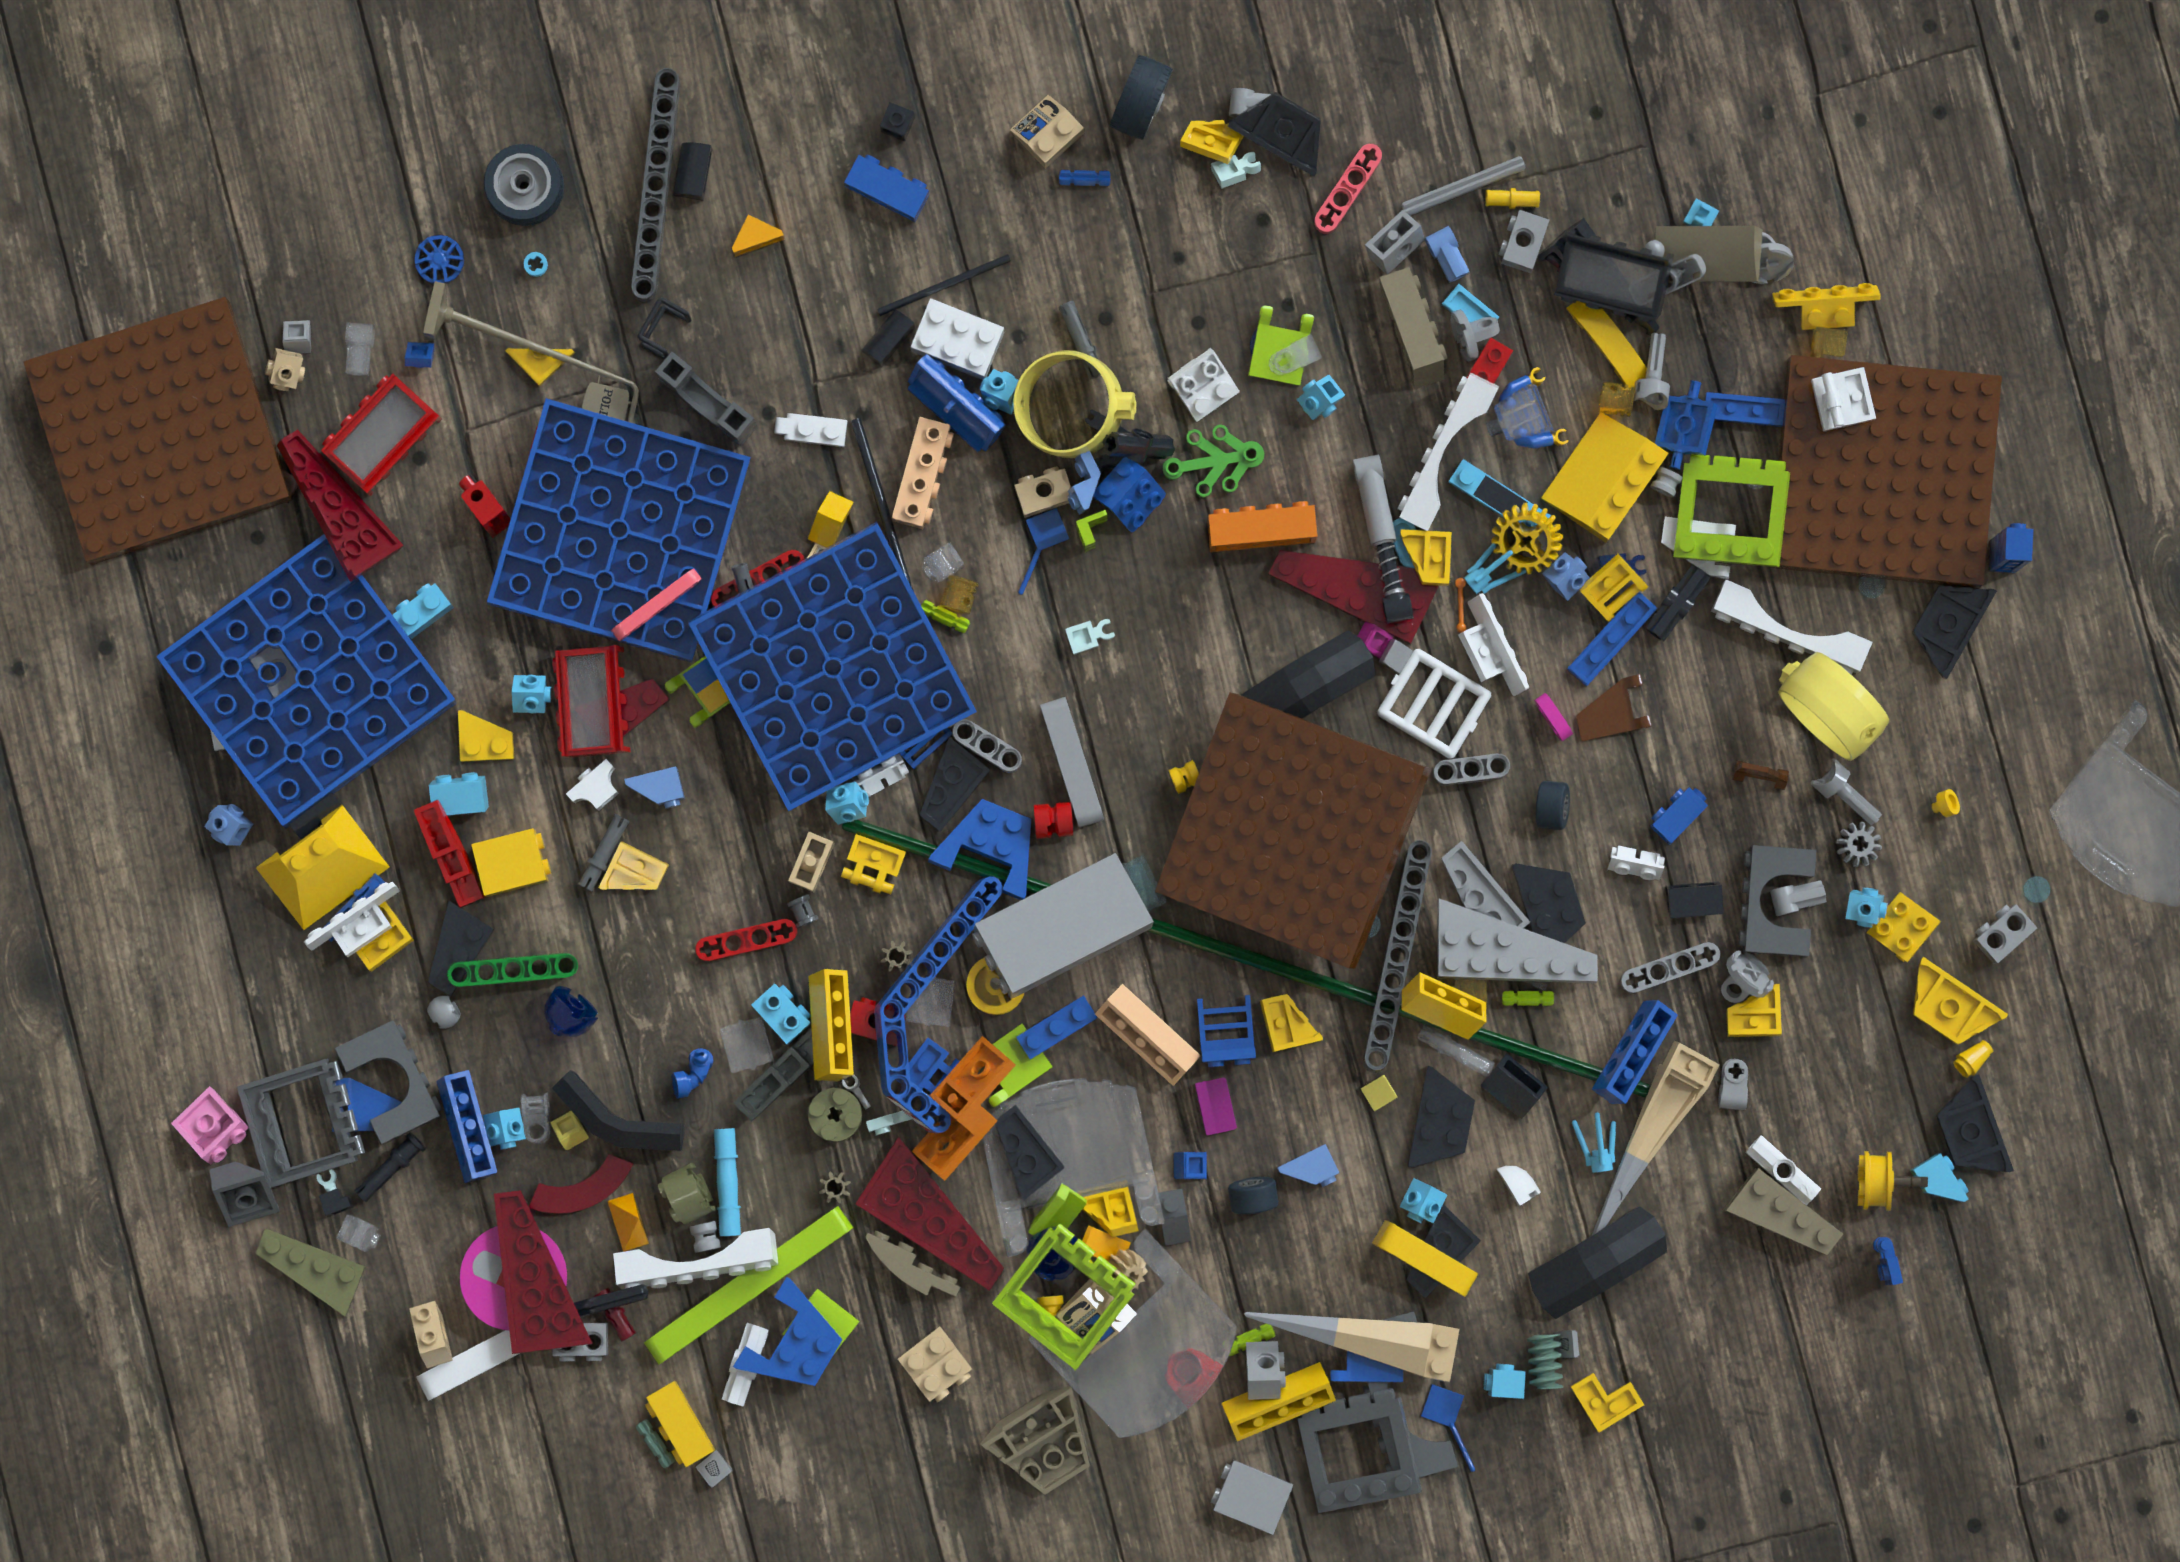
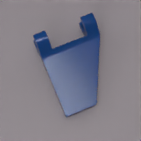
M351 1078L335 1081L336 1086L346 1085L351 1102L348 1105V1110L353 1109L358 1126L357 1131H374L370 1120L394 1109L402 1103Z
M1347 1351L1346 1370H1330V1381L1403 1382V1370Z

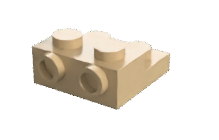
M938 1327L898 1358L929 1402L935 1399L938 1403L950 1393L947 1389L955 1382L960 1386L971 1377L968 1372L972 1370V1367L941 1327Z

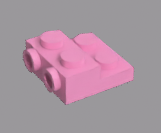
M210 1086L171 1123L198 1155L210 1165L213 1162L217 1163L223 1160L227 1154L226 1149L233 1143H240L246 1137L245 1131L249 1128L239 1115Z

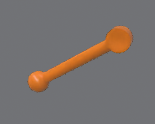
M1458 578L1455 581V586L1458 588L1459 617L1456 630L1459 633L1467 629L1464 624L1463 588L1466 585V581L1463 578Z

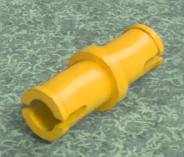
M1510 188L1509 191L1486 190V206H1509V209H1515L1516 207L1539 208V191H1516V188Z

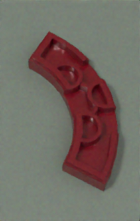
M608 1154L602 1166L592 1176L580 1183L563 1187L539 1183L529 1208L559 1214L590 1208L609 1197L618 1189L630 1173L633 1163Z

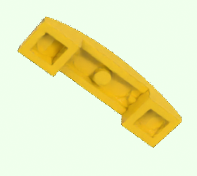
M1576 301V303H1572L1566 308L1580 328L1586 331L1615 369L1614 372L1630 392L1634 389L1635 381L1646 379L1647 368L1602 308L1592 309L1587 307L1586 303Z

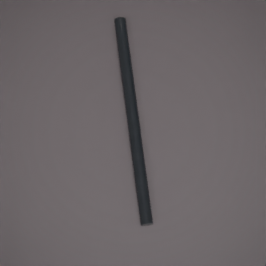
M1008 254L885 305L877 309L878 313L882 316L1010 262V257Z

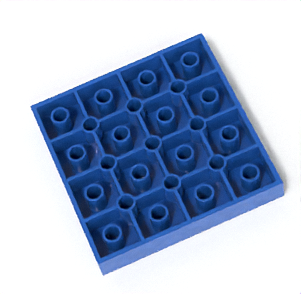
M546 398L487 604L692 663L698 641L688 621L706 612L708 609L751 457ZM693 568L702 578L699 583L623 640L619 641L611 631L615 626Z
M877 522L688 621L788 811L977 712Z
M325 534L156 656L285 829L290 827V823L330 793L339 791L457 704L455 698L363 575L352 582L349 581ZM269 646L273 649L281 648L296 671V683L276 698L273 697L267 686L276 685L281 680V677L286 674L285 664L282 662H265L260 665L257 672L250 661ZM267 668H271V673L275 678L265 680L263 679V672Z

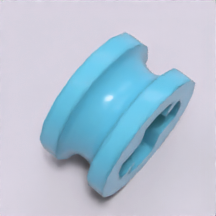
M532 252L526 256L524 268L529 275L537 277L546 272L548 263L543 254ZM537 257L542 259L540 261V264H543L542 269L537 268L535 271L529 269L532 267L528 265L530 260L535 261Z

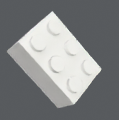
M930 298L912 342L911 351L921 356L928 354L932 358L939 359L946 366L983 380L989 372L1004 335V327Z

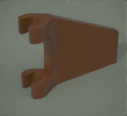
M1641 674L1622 678L1576 715L1582 742L1652 727L1650 715L1634 719L1628 688L1643 686Z
M1736 760L1732 780L1743 782L1745 776L1775 782V789L1785 790L1789 771L1783 769L1775 771L1769 767Z

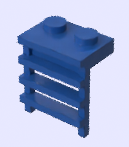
M1245 995V1006L1203 1009V999H1197L1202 1063L1208 1062V1067L1224 1066V1061L1233 1060L1235 1065L1251 1064L1250 1059L1256 1058L1253 1038L1250 995ZM1246 1012L1247 1022L1204 1025V1015ZM1247 1028L1248 1038L1206 1041L1205 1031Z

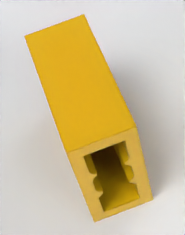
M534 828L471 844L483 893L486 897L547 882V875L551 874L548 859L543 860L541 849L545 848L542 834H536Z

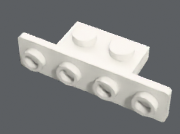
M1483 593L1468 601V605L1478 625L1460 633L1458 636L1480 681L1483 682L1502 673L1512 695L1516 696L1529 689L1526 675L1519 667L1515 653L1504 636L1503 628L1497 622L1490 602Z
M393 882L381 884L374 890L375 893L367 899L361 898L352 905L353 908L345 914L339 913L330 920L329 925L323 929L317 928L310 932L308 939L304 941L305 945L312 951L334 937L347 957L351 956L392 928L378 906L400 890Z

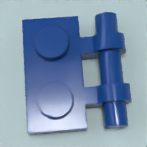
M927 1038L909 1062L910 1080L921 1090L923 1088L927 1089L930 1092L928 1095L930 1097L931 1093L960 1061L955 1058L953 1063L948 1066L943 1061L949 1055V1052L930 1038ZM939 1068L944 1072V1075L934 1085L929 1080Z
M1887 1237L1876 1238L1873 1241V1249L1880 1253L1881 1264L1877 1265L1880 1280H1884L1885 1285L1903 1283L1892 1241Z

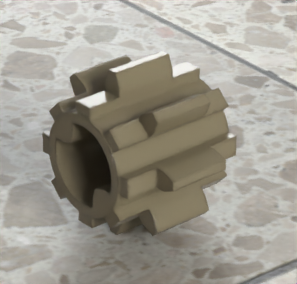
M891 941L892 948L889 950L882 948L887 957L882 959L881 963H890L889 972L894 967H898L899 971L903 973L902 966L911 963L907 960V956L911 955L913 951L904 950L906 944L904 941L900 947L896 946L894 941ZM893 950L904 953V960L900 964H897L895 960L890 961V953Z
M830 1171L829 1180L820 1179V1182L825 1184V1189L820 1190L819 1194L827 1193L829 1195L827 1197L828 1203L834 1197L840 1204L842 1203L841 1196L843 1194L850 1196V1193L845 1191L846 1186L851 1184V1181L844 1182L842 1180L844 1173L842 1172L836 1178ZM832 1180H835L836 1183H841L843 1186L841 1193L838 1195L828 1191V1184Z

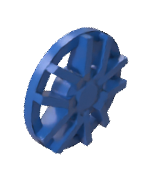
M435 235L426 238L419 244L415 253V267L423 279L432 284L435 281L445 284L453 281L459 276L464 266V254L461 247L455 240L445 235ZM434 240H442L438 248L433 243ZM446 241L452 243L447 251L443 250ZM428 243L434 248L431 253L424 248ZM455 247L459 252V256L450 255ZM421 250H422L428 257L419 259V255H420ZM450 260H459L458 267L450 265ZM429 262L430 266L421 270L419 264ZM446 268L455 270V273L448 277ZM433 270V279L429 278L425 273ZM443 270L444 279L437 280V271Z

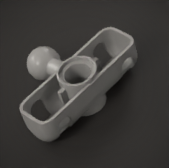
M1652 240L1645 245V248L1652 250V255L1663 257L1665 249L1661 242ZM1692 254L1672 263L1670 275L1673 278V284L1668 283L1666 294L1691 284L1705 275L1706 265L1701 256ZM1656 269V271L1630 284L1629 291L1636 304L1644 305L1653 301L1654 297L1648 300L1647 294L1656 290L1660 270ZM1700 271L1701 275L1693 279V274Z

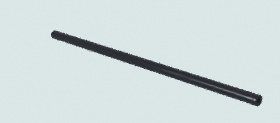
M861 418L853 419L851 424L888 544L913 590Z

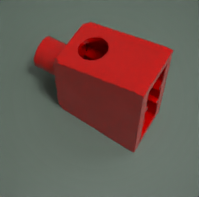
M472 475L464 477L459 482V486L464 491L461 497L490 536L494 538L509 527L511 518L482 480L476 482Z

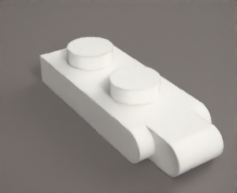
M787 413V418L776 417L774 433L784 435V440L844 447L848 421Z

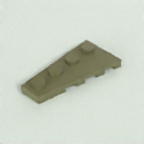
M267 1228L264 1230L256 1254L336 1311L345 1317L347 1316L366 1266Z

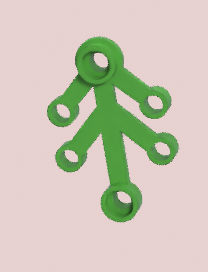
M1217 425L1212 432L1213 438L1219 442L1224 441L1237 451L1225 453L1204 439L1199 430L1193 429L1187 433L1186 440L1188 444L1197 446L1210 456L1182 462L1177 458H1170L1163 464V474L1169 480H1177L1182 476L1183 472L1213 467L1205 480L1199 482L1196 487L1197 495L1206 498L1211 494L1213 485L1227 465L1238 463L1232 475L1224 478L1222 482L1223 490L1227 493H1233L1236 491L1238 482L1246 470L1257 467L1262 463L1264 459L1262 446L1254 441L1243 443L1228 433L1226 426ZM1223 429L1225 436L1222 438L1217 437L1215 434L1216 430ZM1193 433L1198 434L1199 441L1191 442L1189 439L1190 435ZM1254 450L1256 457L1250 459L1246 456V452ZM1176 464L1178 471L1171 473L1168 470V466ZM1232 480L1235 483V487L1227 489L1225 482ZM1207 485L1209 492L1202 494L1199 491V487Z

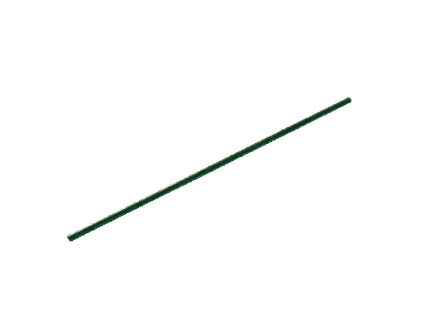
M860 820L842 824V829L926 858H929L938 848V846ZM959 853L953 864V867L986 878L995 877L1004 884L1010 873V870ZM1027 876L1026 891L1035 894L1052 884ZM1152 918L1154 921L1152 928L1147 930V932L1374 1007L1377 994L1375 992ZM1401 1001L1399 1016L1450 1032L1403 1011ZM1380 1003L1379 1008L1381 1010L1393 1013L1391 1003ZM1480 1028L1470 1038L1485 1045L1593 1081H1597L1603 1071V1068ZM1639 1081L1632 1094L1646 1097L1650 1085Z

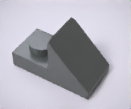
M1177 1189L1156 1193L1165 1246L1192 1241L1183 1190Z

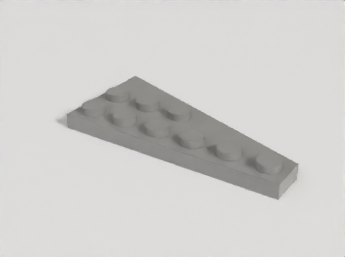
M1442 899L1437 900V979L1597 983L1598 967L1596 954Z

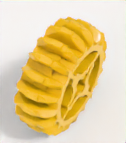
M1523 503L1521 510L1517 505H1514L1511 508L1512 513L1505 510L1503 512L1504 518L1498 517L1496 520L1498 526L1492 529V533L1497 536L1491 539V543L1498 544L1493 550L1494 553L1502 552V555H1504L1509 550H1512L1513 554L1507 559L1509 561L1507 568L1511 569L1513 565H1516L1517 573H1521L1523 567L1526 568L1528 575L1533 572V567L1538 573L1543 570V565L1549 568L1552 564L1550 559L1556 560L1559 556L1556 551L1562 549V545L1558 541L1563 539V534L1555 533L1560 530L1561 525H1552L1556 518L1555 515L1547 518L1545 516L1548 511L1547 508H1544L1541 513L1537 512V504H1534L1531 510H1529L1527 503ZM1529 520L1537 523V525L1529 527L1519 521ZM1509 526L1514 530L1512 533L1516 537V541L1511 547L1507 539ZM1543 531L1547 536V549L1545 552L1541 548L1542 544L1538 539V536ZM1528 536L1532 538L1531 541L1528 540L1526 542L1522 539L1523 537ZM1527 551L1536 557H1524L1517 553Z

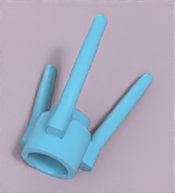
M1492 543L1474 566L1467 570L1468 575L1464 579L1476 594L1480 591L1485 594L1490 589L1527 573L1526 568H1523L1521 573L1515 571L1488 583L1492 580L1489 574L1513 554L1512 550L1502 555L1488 568L1484 569L1481 567L1479 569L1496 547V544Z
M1598 1112L1595 1113L1598 1150H1593L1591 1156L1576 1120H1573L1572 1125L1584 1153L1586 1166H1591L1593 1173L1613 1170L1612 1163L1616 1162L1614 1155L1616 1122H1611L1609 1150L1604 1149L1600 1114Z

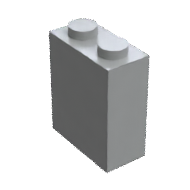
M1234 1459L1231 1464L1226 1463L1220 1477L1225 1479L1222 1488L1215 1489L1210 1502L1215 1504L1213 1510L1273 1535L1293 1484Z

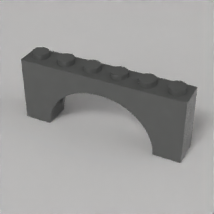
M1414 1311L1382 1319V1321L1417 1323ZM1366 1382L1367 1386H1363L1364 1394L1370 1393L1373 1402H1375L1374 1392L1388 1389V1382ZM1389 1417L1372 1420L1374 1428L1379 1427L1382 1436L1377 1438L1381 1454L1386 1453L1389 1463L1384 1464L1386 1472L1401 1469ZM1409 1432L1419 1478L1458 1467L1450 1440L1429 1441Z

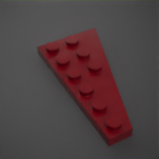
M521 1190L495 1193L494 1200L512 1354L593 1344Z

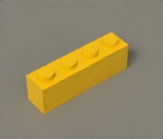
M823 969L808 976L814 1078L821 1081H840L854 1075L847 970Z
M1316 1363L1285 1376L1286 1387L1281 1388L1280 1399L1248 1400V1392L1222 1402L1221 1404L1236 1440L1240 1441L1336 1401L1321 1363Z

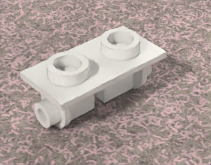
M897 754L852 779L870 797L884 789L881 779L885 778L890 786L906 778L905 775L909 771L905 763L899 765L904 761L900 754Z
M1619 845L1617 848L1612 847L1611 860L1607 870L1615 871L1621 875L1632 874L1640 876L1645 880H1660L1665 859L1660 857V854L1641 850L1640 859L1635 858L1636 849Z

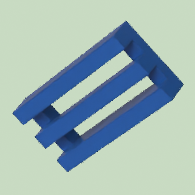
M948 728L943 729L945 734L915 761L911 757L938 733L919 742L908 753L902 751L899 754L915 769L946 742L953 733Z

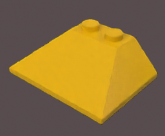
M340 805L321 819L322 825L283 854L280 855L276 852L256 867L303 930L353 895L356 889L360 890L374 873L379 876L390 868L343 805Z

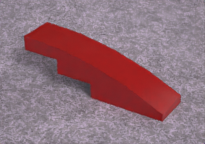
M439 800L415 809L414 813L433 859H437L446 884L450 883L459 908L485 898L486 896H484L483 889L470 859Z

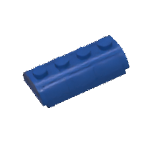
M926 354L916 363L908 380V383L911 384L908 390L944 423L949 424L951 429L974 450L979 452L983 449L986 452L998 439L1006 426L1002 416L996 411H990L978 394L970 393L959 377L950 375L939 359L932 358Z

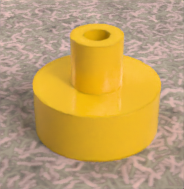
M1951 789L1939 792L1936 796L1937 802L1932 803L1933 811L1935 813L1941 812L1947 818L1958 814L1960 811L1958 798Z

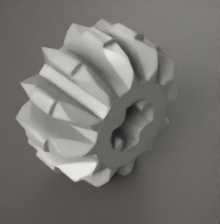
M1860 822L1857 831L1855 824L1850 823V832L1845 829L1840 831L1841 835L1846 838L1836 840L1837 844L1844 845V848L1837 850V853H1847L1843 862L1847 863L1853 858V867H1858L1861 859L1862 864L1867 866L1869 865L1868 857L1872 860L1878 858L1872 850L1879 851L1882 849L1881 845L1874 844V841L1881 839L1880 835H1875L1874 837L1870 835L1875 829L1873 826L1864 831L1865 823ZM1858 838H1861V843L1865 844V848H1861L1860 851H1857V846L1853 845V842L1858 840Z

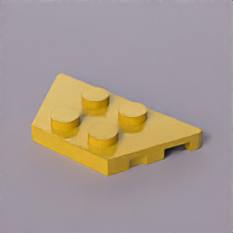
M1921 957L1919 960L1913 1015L1956 1045L2008 1016L2006 1012L1925 957Z

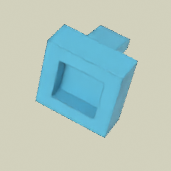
M1696 198L1683 223L1687 226H1711L1719 210Z

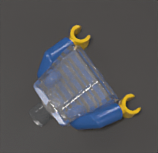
M1536 367L1529 376L1524 375L1508 383L1499 396V403L1494 406L1498 418L1486 423L1491 437L1504 433L1507 441H1514L1518 446L1533 449L1552 446L1553 443L1561 446L1569 441L1562 442L1558 439V433L1566 432L1565 429H1559L1553 434L1550 433L1554 429L1537 386L1543 383L1545 377L1537 380L1533 376V374L1540 371V368Z

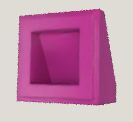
M1367 622L1363 624L1358 634V637L1363 640L1370 653L1379 659L1389 641L1394 637L1375 624Z

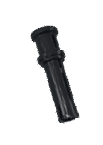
M409 1132L407 1134L408 1138L397 1148L391 1150V1156L354 1190L362 1200L367 1202L397 1171L410 1165L409 1162L420 1151L424 1152L426 1150V1147L414 1134Z

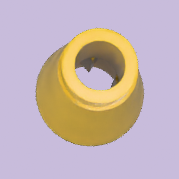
M1982 1040L1980 1043L1958 1054L1953 1064L1962 1076L1966 1078L1970 1075L1974 1076L1990 1054L1993 1053V1049L1989 1043Z

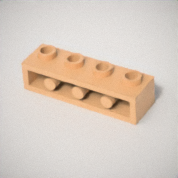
M919 417L892 515L893 522L923 529L925 523L930 524L933 509L929 508L932 498H937L940 483H936L938 473H944L947 458L943 457L946 447H951L954 433L950 432L951 427L949 424Z
M1123 984L1095 1013L1101 1021L1173 1086L1201 1056Z

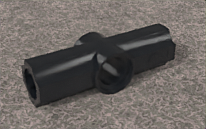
M1134 428L1131 433L1111 432V434L1105 436L1102 442L1104 452L1109 456L1127 457L1139 463H1144L1146 458L1166 459L1169 456L1172 457L1175 451L1174 439L1170 436L1151 434L1138 428Z
M1692 564L1678 585L1674 586L1661 603L1662 607L1648 623L1646 630L1664 642L1679 620H1683L1696 602L1695 598L1701 593L1711 577L1702 569Z

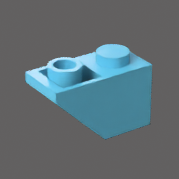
M1941 1153L1935 1154L1910 1170L1913 1176L1928 1177V1187H1920L1923 1193L1958 1202L1968 1200L1966 1195L1969 1192L1968 1188L1961 1178L1957 1180L1952 1170L1955 1168L1947 1155L1943 1157Z

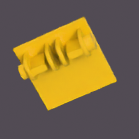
M1899 892L1887 907L1885 919L1880 918V922L1873 924L1867 931V934L1895 953L1899 960L1908 963L1941 921Z

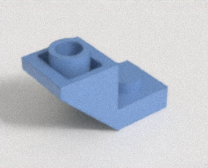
M1090 451L1080 454L1075 458L1076 471L1081 478L1084 477L1085 481L1072 486L1068 490L1069 504L1073 510L1077 509L1079 515L1089 508L1101 474Z

